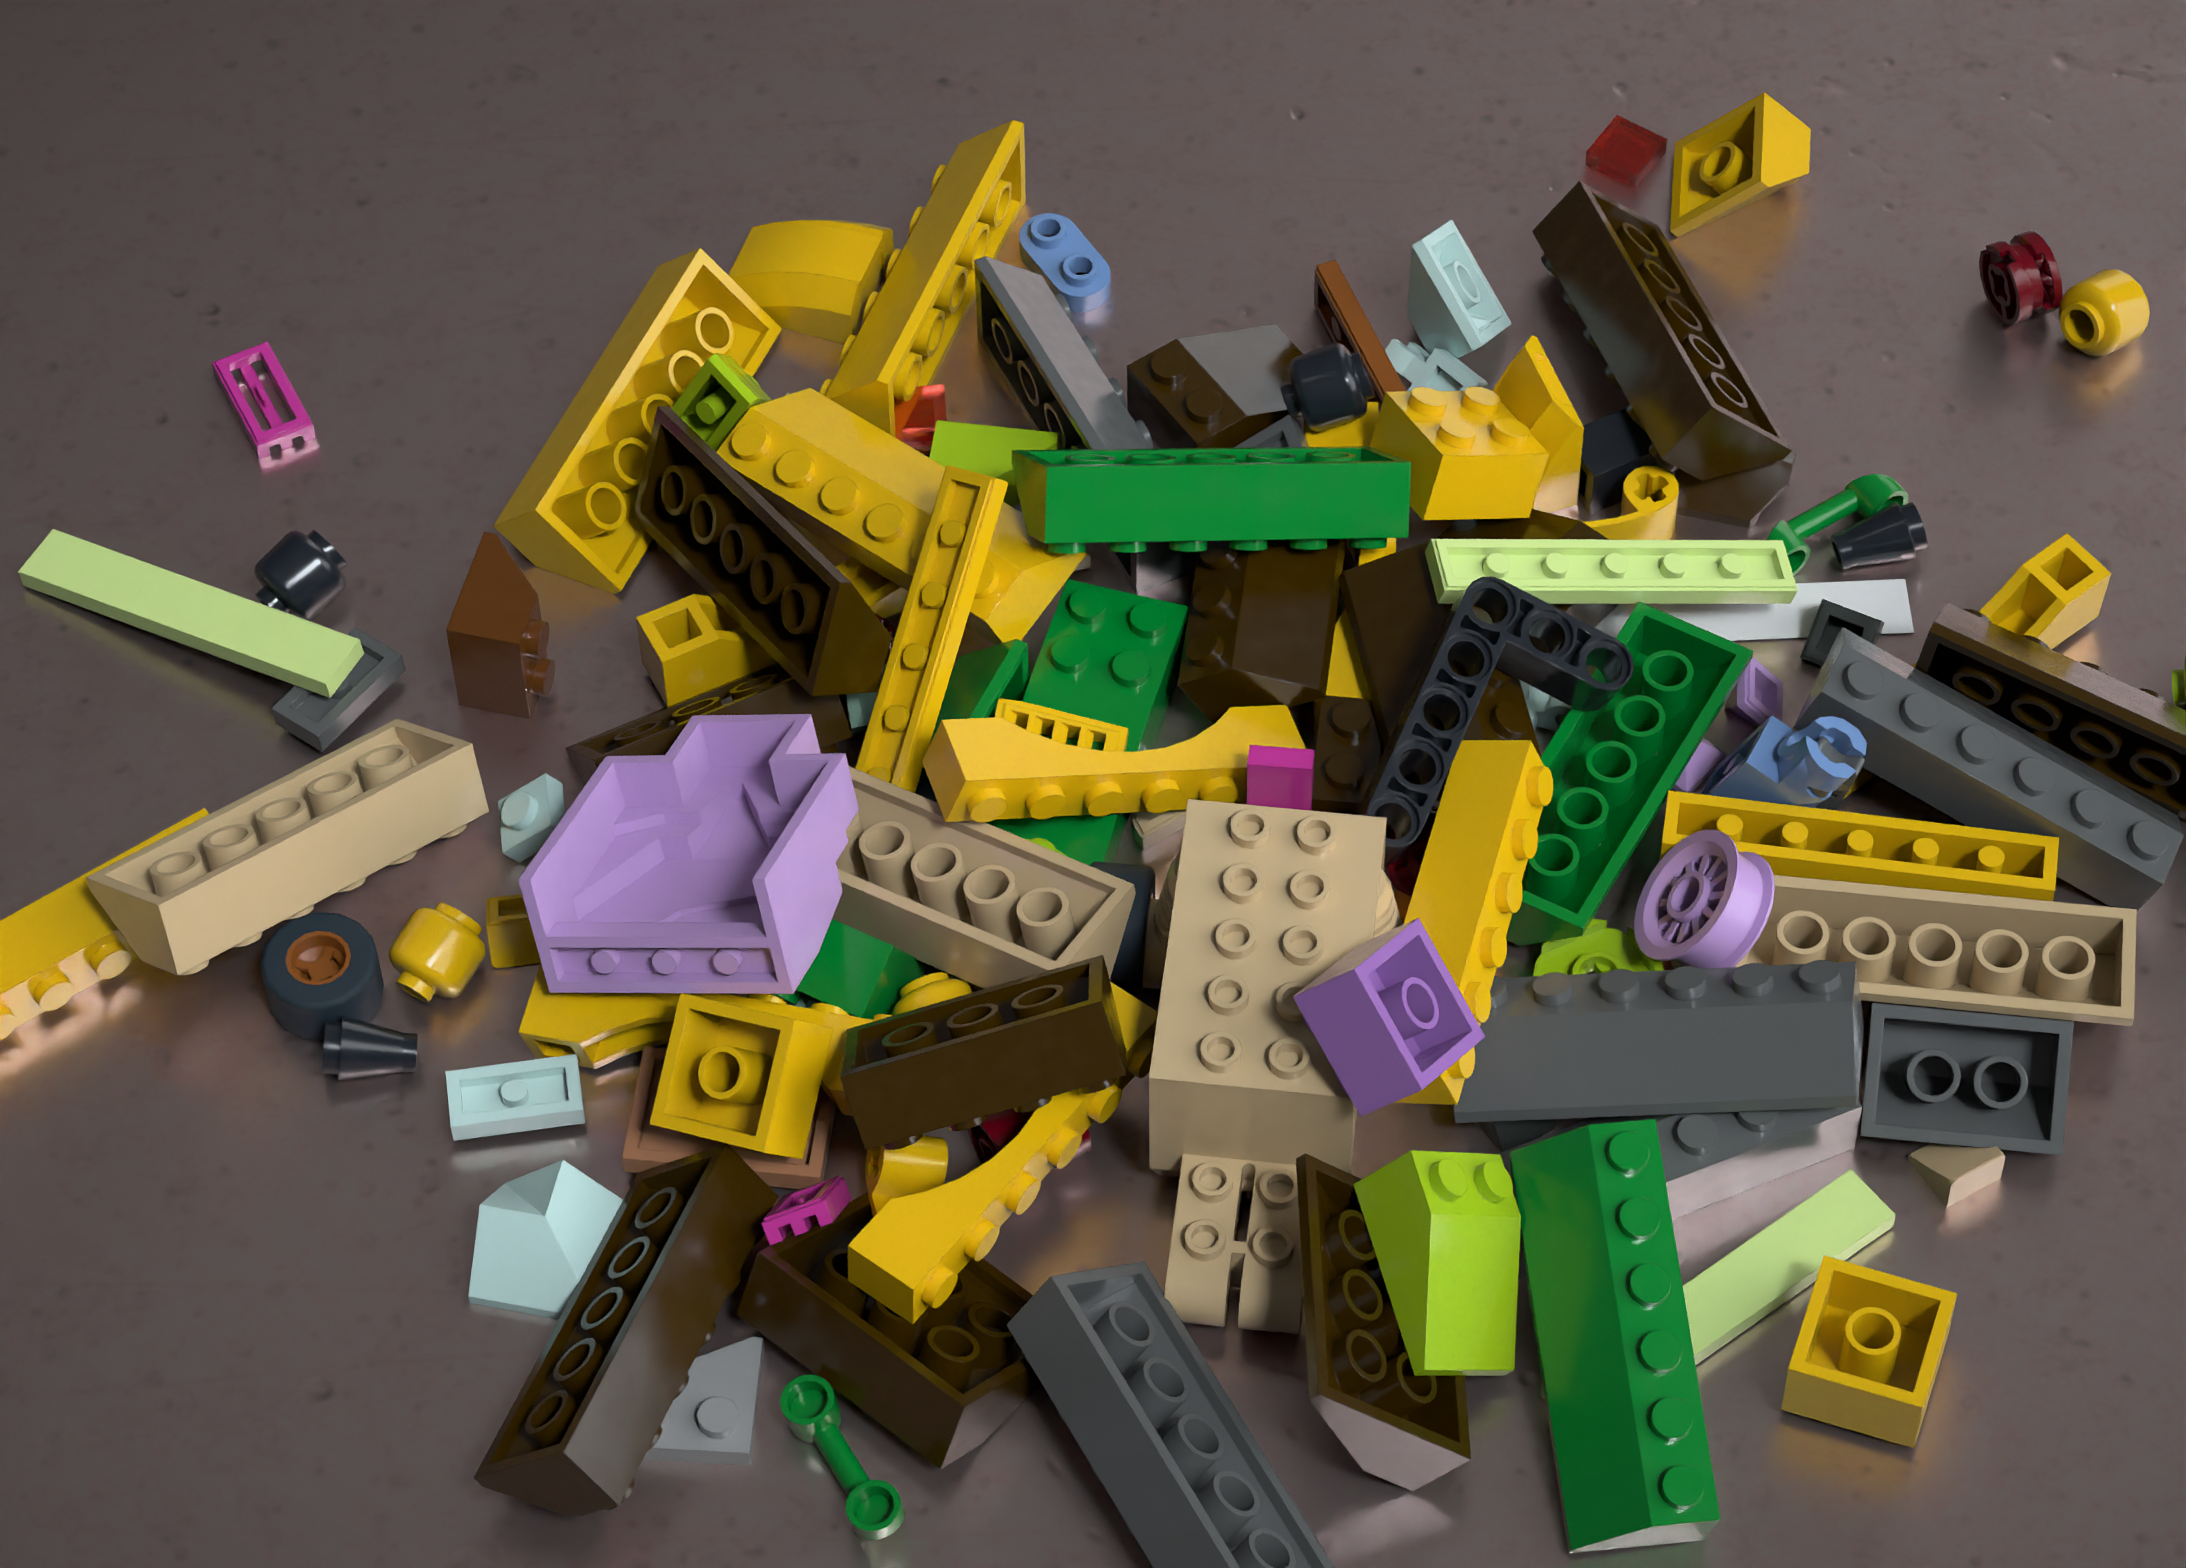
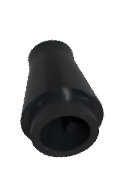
M1894 501L1843 532L1831 535L1832 548L1842 571L1856 566L1915 560V553L1928 549L1924 525L1913 502L1899 506Z
M342 1016V1022L325 1021L322 1074H337L338 1081L398 1072L415 1073L418 1034L404 1033Z

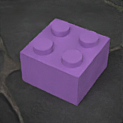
M1419 918L1356 946L1293 996L1302 1012L1306 1027L1315 1035L1336 1073L1341 1089L1349 1096L1360 1117L1423 1090L1485 1037Z

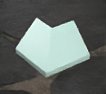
M1450 220L1412 245L1407 317L1430 355L1434 348L1447 350L1458 359L1483 346L1512 323L1453 220Z
M564 1160L504 1183L479 1206L468 1293L469 1303L559 1319L623 1199Z

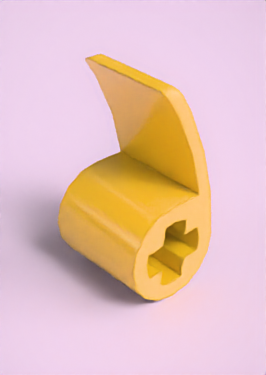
M1643 466L1634 469L1627 475L1623 483L1620 517L1583 523L1609 540H1669L1675 529L1679 494L1678 482L1669 471L1657 466Z
M923 1135L914 1144L901 1149L887 1150L882 1145L867 1150L865 1174L873 1217L891 1198L925 1192L944 1184L948 1166V1148L943 1137Z

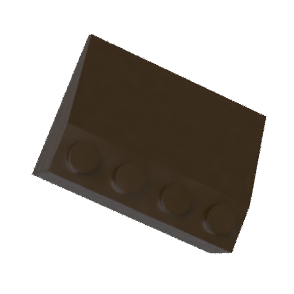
M1305 1153L1296 1158L1309 1401L1363 1471L1415 1491L1471 1460L1465 1376L1414 1375L1353 1185L1360 1181L1361 1178Z
M867 1192L848 1202L847 1206L833 1223L820 1227L817 1219L808 1232L797 1236L793 1232L786 1236L783 1241L760 1250L736 1314L761 1332L767 1340L778 1345L811 1370L814 1375L827 1380L834 1389L861 1408L867 1416L878 1421L911 1446L917 1454L928 1459L939 1469H942L980 1446L1042 1384L1033 1368L1025 1360L1021 1348L1007 1327L1011 1319L1033 1295L984 1258L980 1261L971 1259L958 1273L957 1283L947 1300L938 1308L929 1306L916 1322L911 1324L848 1281V1245L873 1218Z

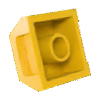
M793 220L754 226L750 230L728 275L781 328L845 344L851 334L858 335L868 298L873 291H877L883 277H886L887 266L894 251L893 229L844 220Z
M1531 335L1517 351L1492 391L1500 397L1501 402L1510 412L1529 428L1530 433L1549 453L1532 509L1551 513L1577 505L1584 427L1538 338Z

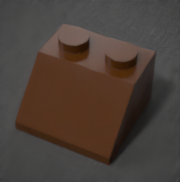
M484 532L446 628L458 703L460 706L531 719L539 696L547 697L554 681L555 662L547 658L546 651L549 640V623L542 621L537 592L497 534Z

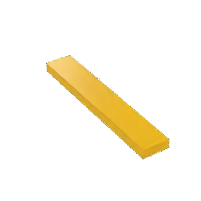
M946 465L855 769L910 792H916L923 768L922 760L932 739L1009 482Z

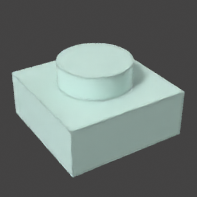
M545 773L498 801L503 854L520 863L538 853L565 815L563 784Z

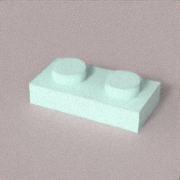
M577 1054L445 1071L453 1141L585 1123Z

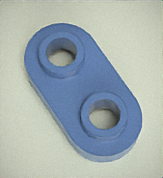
M1045 213L1036 215L1023 224L1019 233L1020 257L1031 272L1042 275L1054 296L1058 294L1063 295L1070 310L1074 312L1095 310L1108 300L1111 292L1110 267L1070 219L1059 214ZM1080 272L1087 273L1085 275H1076V273Z

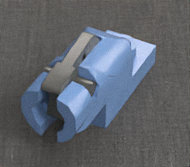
M1771 715L1716 766L1701 794L1837 810L1865 763L1863 757L1866 753L1867 742L1859 729L1842 718L1834 716L1820 717L1809 726L1795 731Z

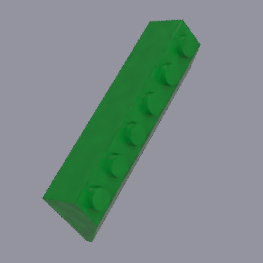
M1370 446L1012 450L1011 463L1027 534L1043 543H1047V551L1053 553H1084L1086 543L1108 542V550L1137 553L1146 551L1147 542L1169 541V549L1198 552L1207 550V541L1230 540L1229 548L1258 551L1267 549V540L1290 539L1289 547L1319 550L1327 548V539L1349 538V546L1379 549L1387 547V538H1408L1411 462Z
M1637 603L1616 637L1617 640L1627 647L1632 655L1634 664L1632 677L1605 707L1591 712H1584L1572 707L1540 757L1544 766L1548 767L1551 771L1553 794L1550 803L1547 806H1543L1537 827V851L1532 859H1528L1522 879V903L1520 909L1512 914L1506 940L1523 946L1579 937L1584 934L1668 797V790H1672L1750 663L1753 657V650L1644 603ZM1596 668L1591 677L1599 682L1606 683L1601 671Z
M1656 1119L1586 1125L1513 1150L1509 1153L1508 1160L1513 1193L1521 1215L1520 1239L1568 1553L1703 1541L1721 1519Z

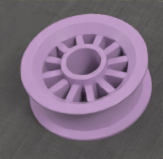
M1703 830L1684 838L1672 847L1659 861L1646 881L1639 897L1634 918V933L1640 950L1654 960H1670L1674 969L1683 966H1693L1699 969L1736 966L1753 947L1770 915L1775 890L1774 876L1770 865L1763 857L1756 853L1748 851L1738 852L1734 841L1728 835L1718 830Z

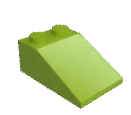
M1410 1150L1353 1184L1414 1375L1505 1376L1514 1371L1521 1215L1513 1194L1512 1180L1504 1167L1501 1155Z

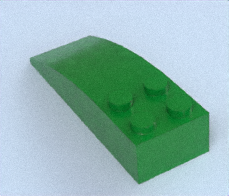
M1067 579L1022 702L1128 728L1129 735L1125 752L1154 749L1179 679L1188 621V606ZM1041 734V736L1049 739L1052 738L1051 735ZM1067 738L1066 744L1077 746L1078 739ZM1093 742L1092 749L1103 751L1105 743ZM1111 813L1106 816H1054L1048 819H997L985 823L1024 839H1046L1069 858L1090 866L1094 861L1113 863L1130 813Z

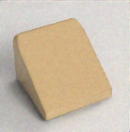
M1930 1143L1909 1154L1907 1159L1947 1208L2000 1179L2006 1156L1997 1146L1981 1148Z

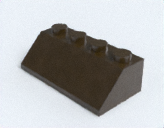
M1290 539L1267 540V549L1258 551L1229 548L1230 540L1207 541V550L1198 551L1178 686L1213 725L1230 707L1286 705L1290 708L1326 697L1340 593L1338 578L1343 571L1347 539H1327V548L1319 550L1289 547Z
M1430 541L1345 570L1338 578L1384 749L1389 742L1443 620L1453 605L1438 604L1425 555ZM1472 606V610L1477 618L1492 624V620L1486 611ZM1448 659V663L1454 672L1458 675L1469 677L1468 671L1463 664L1457 660ZM1496 667L1494 668L1463 740H1531L1539 757L1541 756L1519 679ZM1423 712L1424 718L1434 729L1445 731L1444 724L1435 714ZM1403 765L1399 766L1400 773L1404 779L1412 784L1421 785L1420 778L1414 770ZM1449 771L1446 775V778L1442 784L1440 791L1444 790Z
M777 662L675 705L662 708L568 746L566 751L585 786L606 756L666 755L691 717L696 715L811 714L821 754L837 753L836 743L852 737L853 734L838 695L811 696Z
M1100 955L847 1029L840 1079L865 1150L882 1145L887 1150L901 1149L914 1144L922 1138L924 1133L944 1127H948L951 1131L967 1130L984 1122L989 1114L1013 1108L1015 1112L1033 1111L1048 1104L1052 1100V1096L1076 1089L1083 1094L1095 1093L1112 1086L1117 1081V1077L1126 1075V1047L1104 957Z

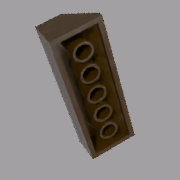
M1579 180L1534 228L1532 233L1544 252L1541 257L1543 265L1560 280L1565 289L1562 293L1563 300L1570 309L1581 317L1587 327L1583 331L1584 337L1594 349L1603 355L1608 366L1604 370L1605 374L1627 397L1630 403L1626 407L1629 416L1646 431L1652 441L1649 445V451L1652 456L1667 470L1676 472L1678 469H1681L1702 481L1785 459L1792 452L1791 447L1659 226Z
M657 406L632 517L811 696L877 692L883 666L889 657L891 635L851 581L669 406Z
M1946 602L1929 630L1916 663V669L2168 811L2186 819V710L2168 703L2163 696L2155 691L2144 688L2137 689L2109 676L2105 670L2093 663L2078 662L2053 651L2047 644L2036 637L2029 635L2020 636L1992 623L1989 618L1976 610L1961 609Z
M727 1143L637 1173L473 1477L482 1487L571 1518L601 1510L615 1509L629 1497L635 1486L634 1476L646 1452L659 1440L662 1434L661 1423L673 1400L687 1386L689 1381L688 1371L700 1348L712 1337L716 1328L714 1321L726 1297L739 1285L742 1278L740 1270L752 1247L765 1234L761 1223L764 1221V1217L771 1211L778 1198V1195Z

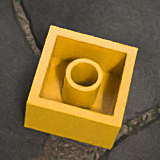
M1477 386L1468 387L1465 391H1437L1428 387H1416L1412 391L1385 392L1370 447L1411 462L1410 506L1422 520L1529 518L1549 457V453L1534 438L1529 428L1510 412L1495 392Z
M680 993L650 1124L763 1153L803 1160L834 1028Z
M1824 1255L1788 1367L1781 1410L1915 1448L1949 1335L1957 1293Z

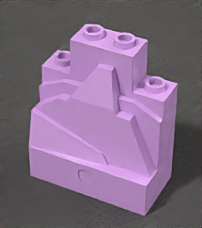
M811 714L696 715L691 717L666 755L606 756L518 880L549 993L793 994L820 951L843 890L836 861L848 844L846 830L859 810L846 754H821Z

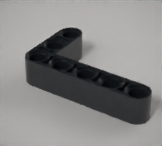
M1489 576L1480 577L1473 581L1447 612L1355 814L1387 818L1386 823L1395 831V840L1386 838L1384 867L1396 862L1420 835L1495 667L1575 709L1591 712L1605 707L1632 677L1634 664L1632 655L1627 647L1616 638L1502 579ZM1472 606L1486 611L1492 620V624L1477 618L1472 610ZM1529 636L1541 639L1546 644L1549 653L1536 649L1531 643ZM1448 659L1457 660L1463 664L1468 671L1469 677H1464L1454 672L1448 663ZM1586 665L1593 666L1601 671L1606 683L1599 682L1591 677ZM1423 712L1435 714L1444 724L1445 731L1437 730L1430 726L1424 718ZM1403 765L1414 770L1420 778L1421 785L1412 784L1404 779L1400 773L1399 766Z

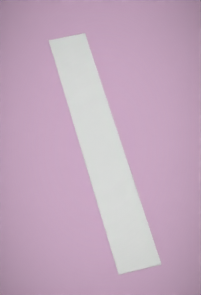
M1905 579L1796 583L1798 592L1791 604H1646L1730 641L1807 638L1822 599L1885 622L1881 634L1914 633ZM1619 604L1595 628L1616 638L1637 604Z

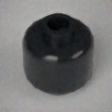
M1333 343L1293 358L1288 366L1290 382L1280 385L1289 415L1294 419L1303 416L1307 426L1316 432H1324L1362 418L1367 412V399L1375 397L1374 389L1360 351L1350 353L1340 343Z
M312 530L308 535L299 531H291L255 565V576L263 586L255 596L263 605L312 621L345 589L346 578L342 570L348 564L337 550L315 530Z

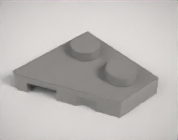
M750 1337L694 1359L688 1371L689 1381L687 1386L673 1400L661 1423L662 1434L657 1443L646 1452L643 1460L751 1466L765 1351L763 1337Z

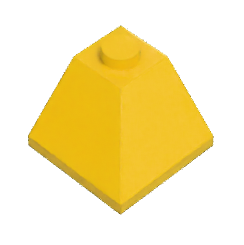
M1763 92L1675 142L1670 232L1676 237H1680L1757 202L1809 174L1811 129L1767 93Z

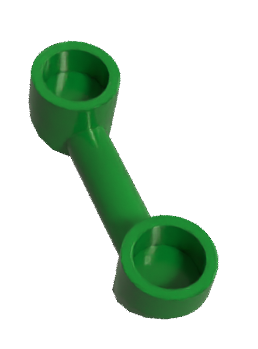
M1884 474L1861 476L1852 480L1843 491L1789 521H1779L1772 529L1767 540H1783L1792 573L1795 576L1805 566L1811 553L1810 548L1803 540L1855 511L1865 519L1894 501L1899 506L1907 504L1909 495L1891 476Z
M802 1375L790 1381L783 1389L780 1397L783 1415L796 1437L807 1443L816 1444L848 1495L846 1514L854 1533L861 1539L869 1541L880 1540L894 1533L904 1521L905 1510L899 1493L888 1482L870 1480L839 1430L841 1410L829 1382L817 1375Z

